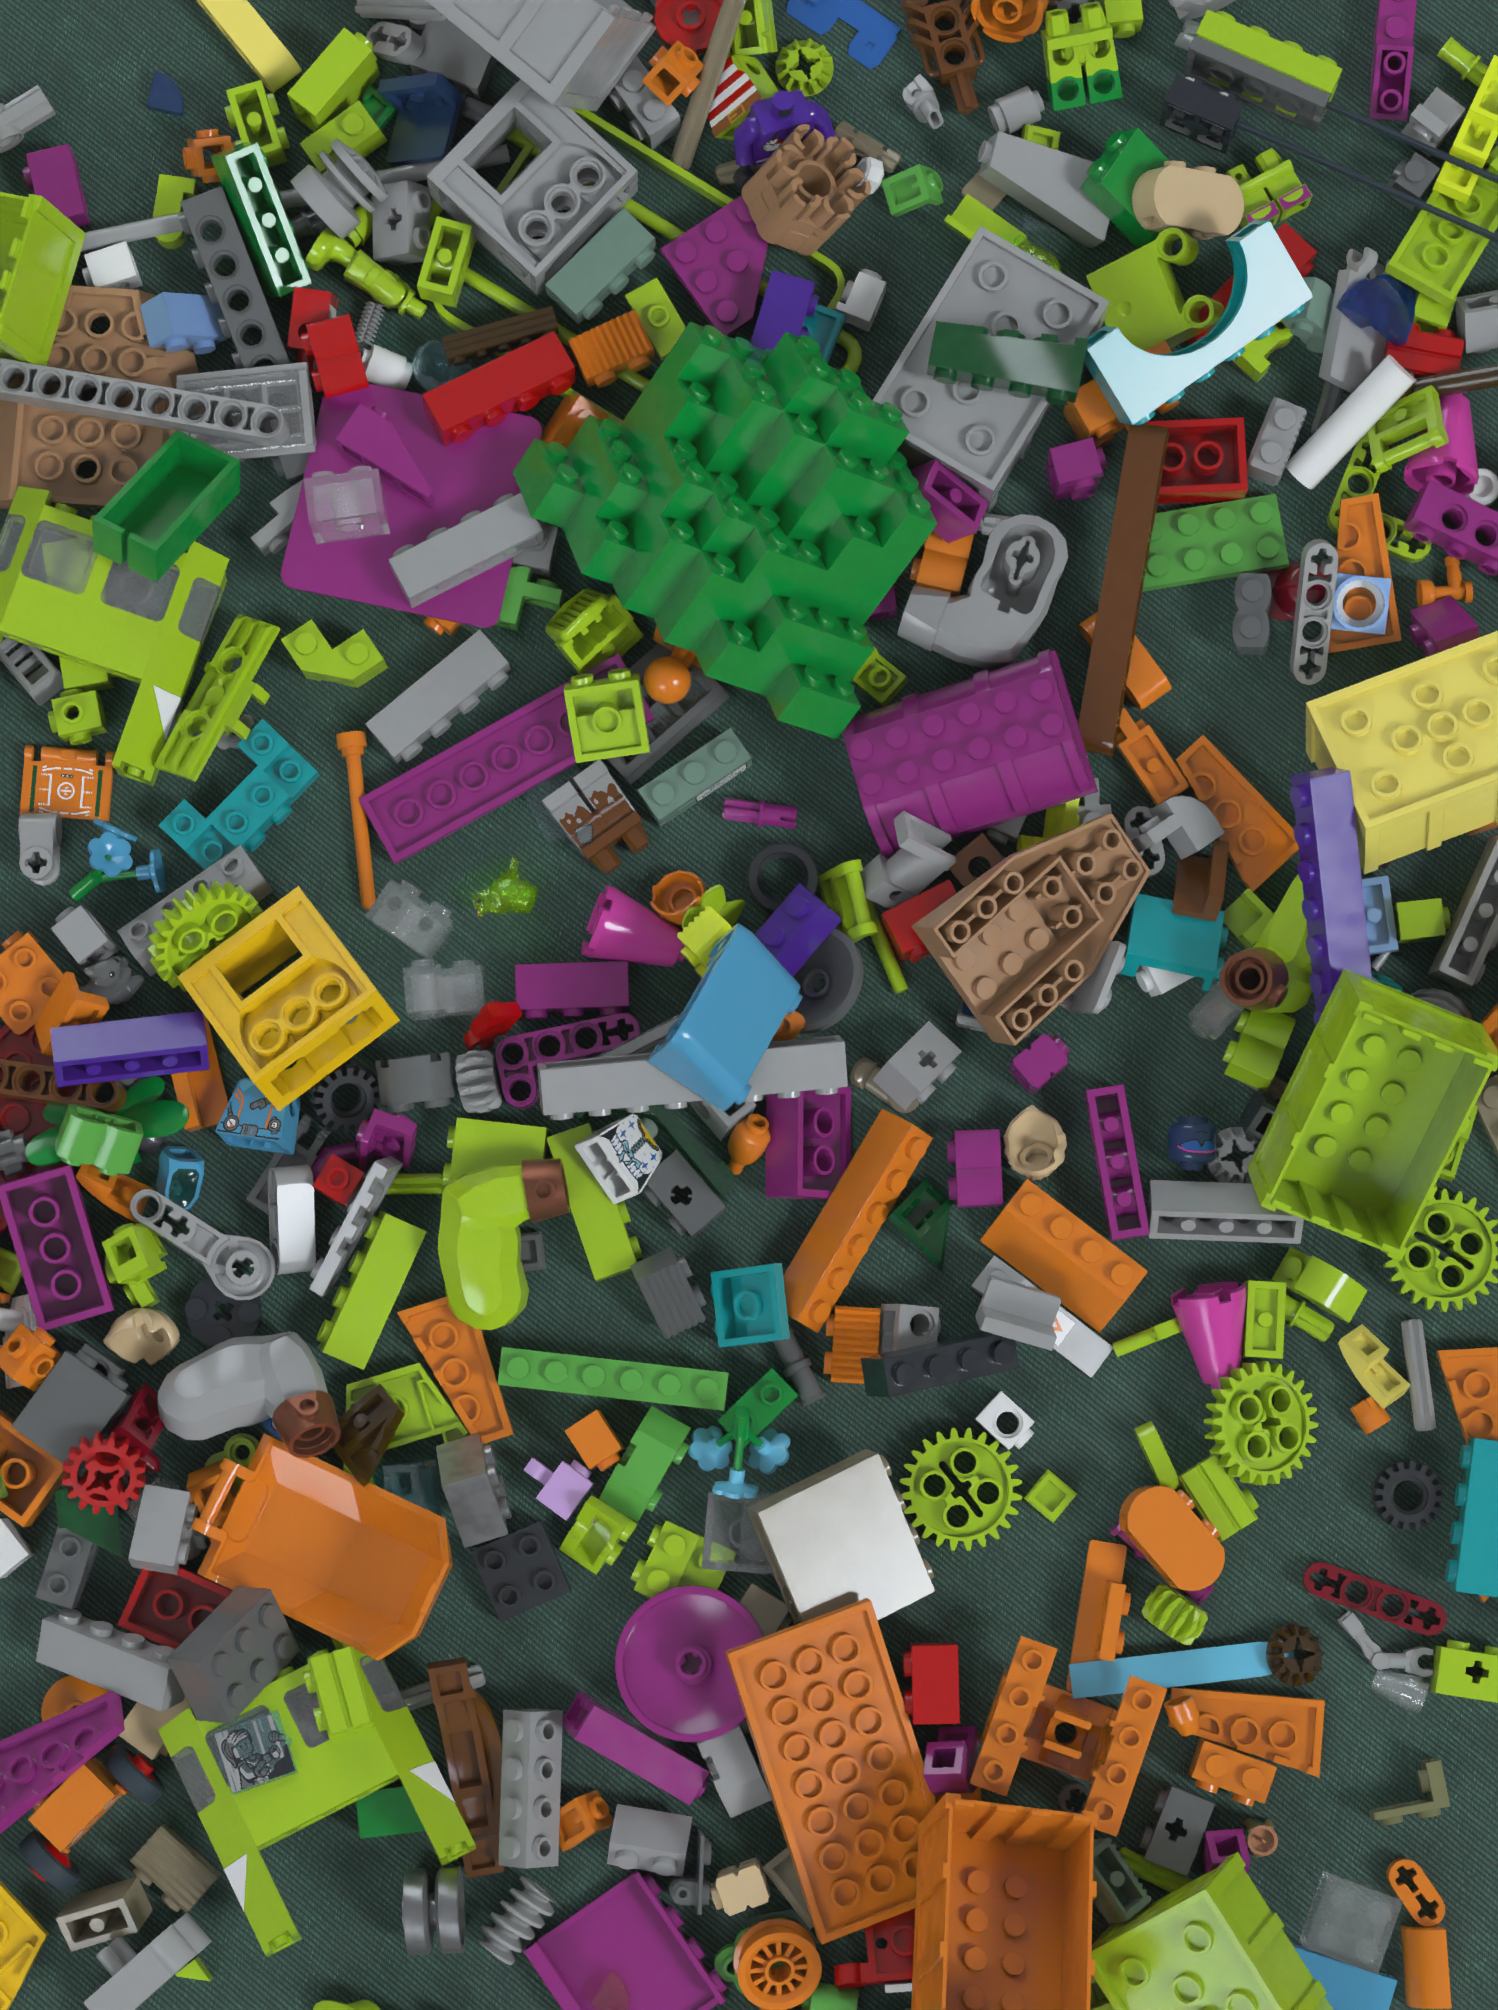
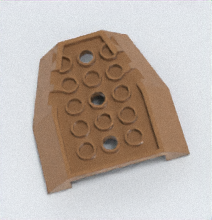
M70 286L48 359V367L177 389V375L199 373L194 350L185 349L180 352L168 353L166 348L149 347L140 305L157 295L133 289ZM98 317H106L110 320V327L103 334H95L91 331V324ZM18 375L14 377L10 383V389L19 388L23 384L25 376ZM61 382L50 383L46 389V395L56 394L61 387ZM89 388V389H87V390L83 393V395H82V401H84L85 394H86L89 390H91V389H97V388ZM123 395L118 401V407L125 408L132 403L133 395ZM0 400V509H10L18 486L50 490L53 496L52 506L60 503L69 507L102 509L176 430ZM162 400L158 402L154 407V414L164 413L169 407V401ZM205 407L194 408V415H202L206 412ZM196 434L197 440L203 443L207 442L208 436ZM85 461H93L97 464L95 475L89 479L80 478L77 473L79 465Z

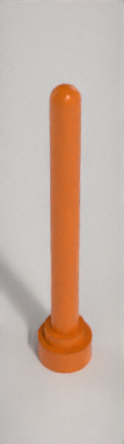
M350 731L336 734L337 750L342 752V757H346L361 905L364 909L371 910L376 905L368 821L367 813L359 798L365 795L361 756L364 755V748L367 747L366 732Z

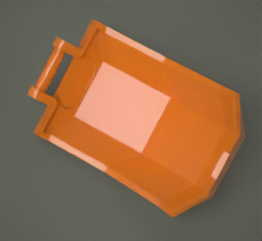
M263 1434L248 1468L229 1459H223L219 1467L222 1469L221 1474L200 1517H195L190 1527L213 1538L197 1574L231 1590H234L237 1586L271 1589L282 1614L345 1645L353 1646L354 1649L377 1661L420 1636L453 1566L446 1519L371 1483L363 1487L352 1474L314 1456L297 1458L289 1453L284 1442L266 1434ZM237 1476L243 1479L221 1527H216L213 1523Z

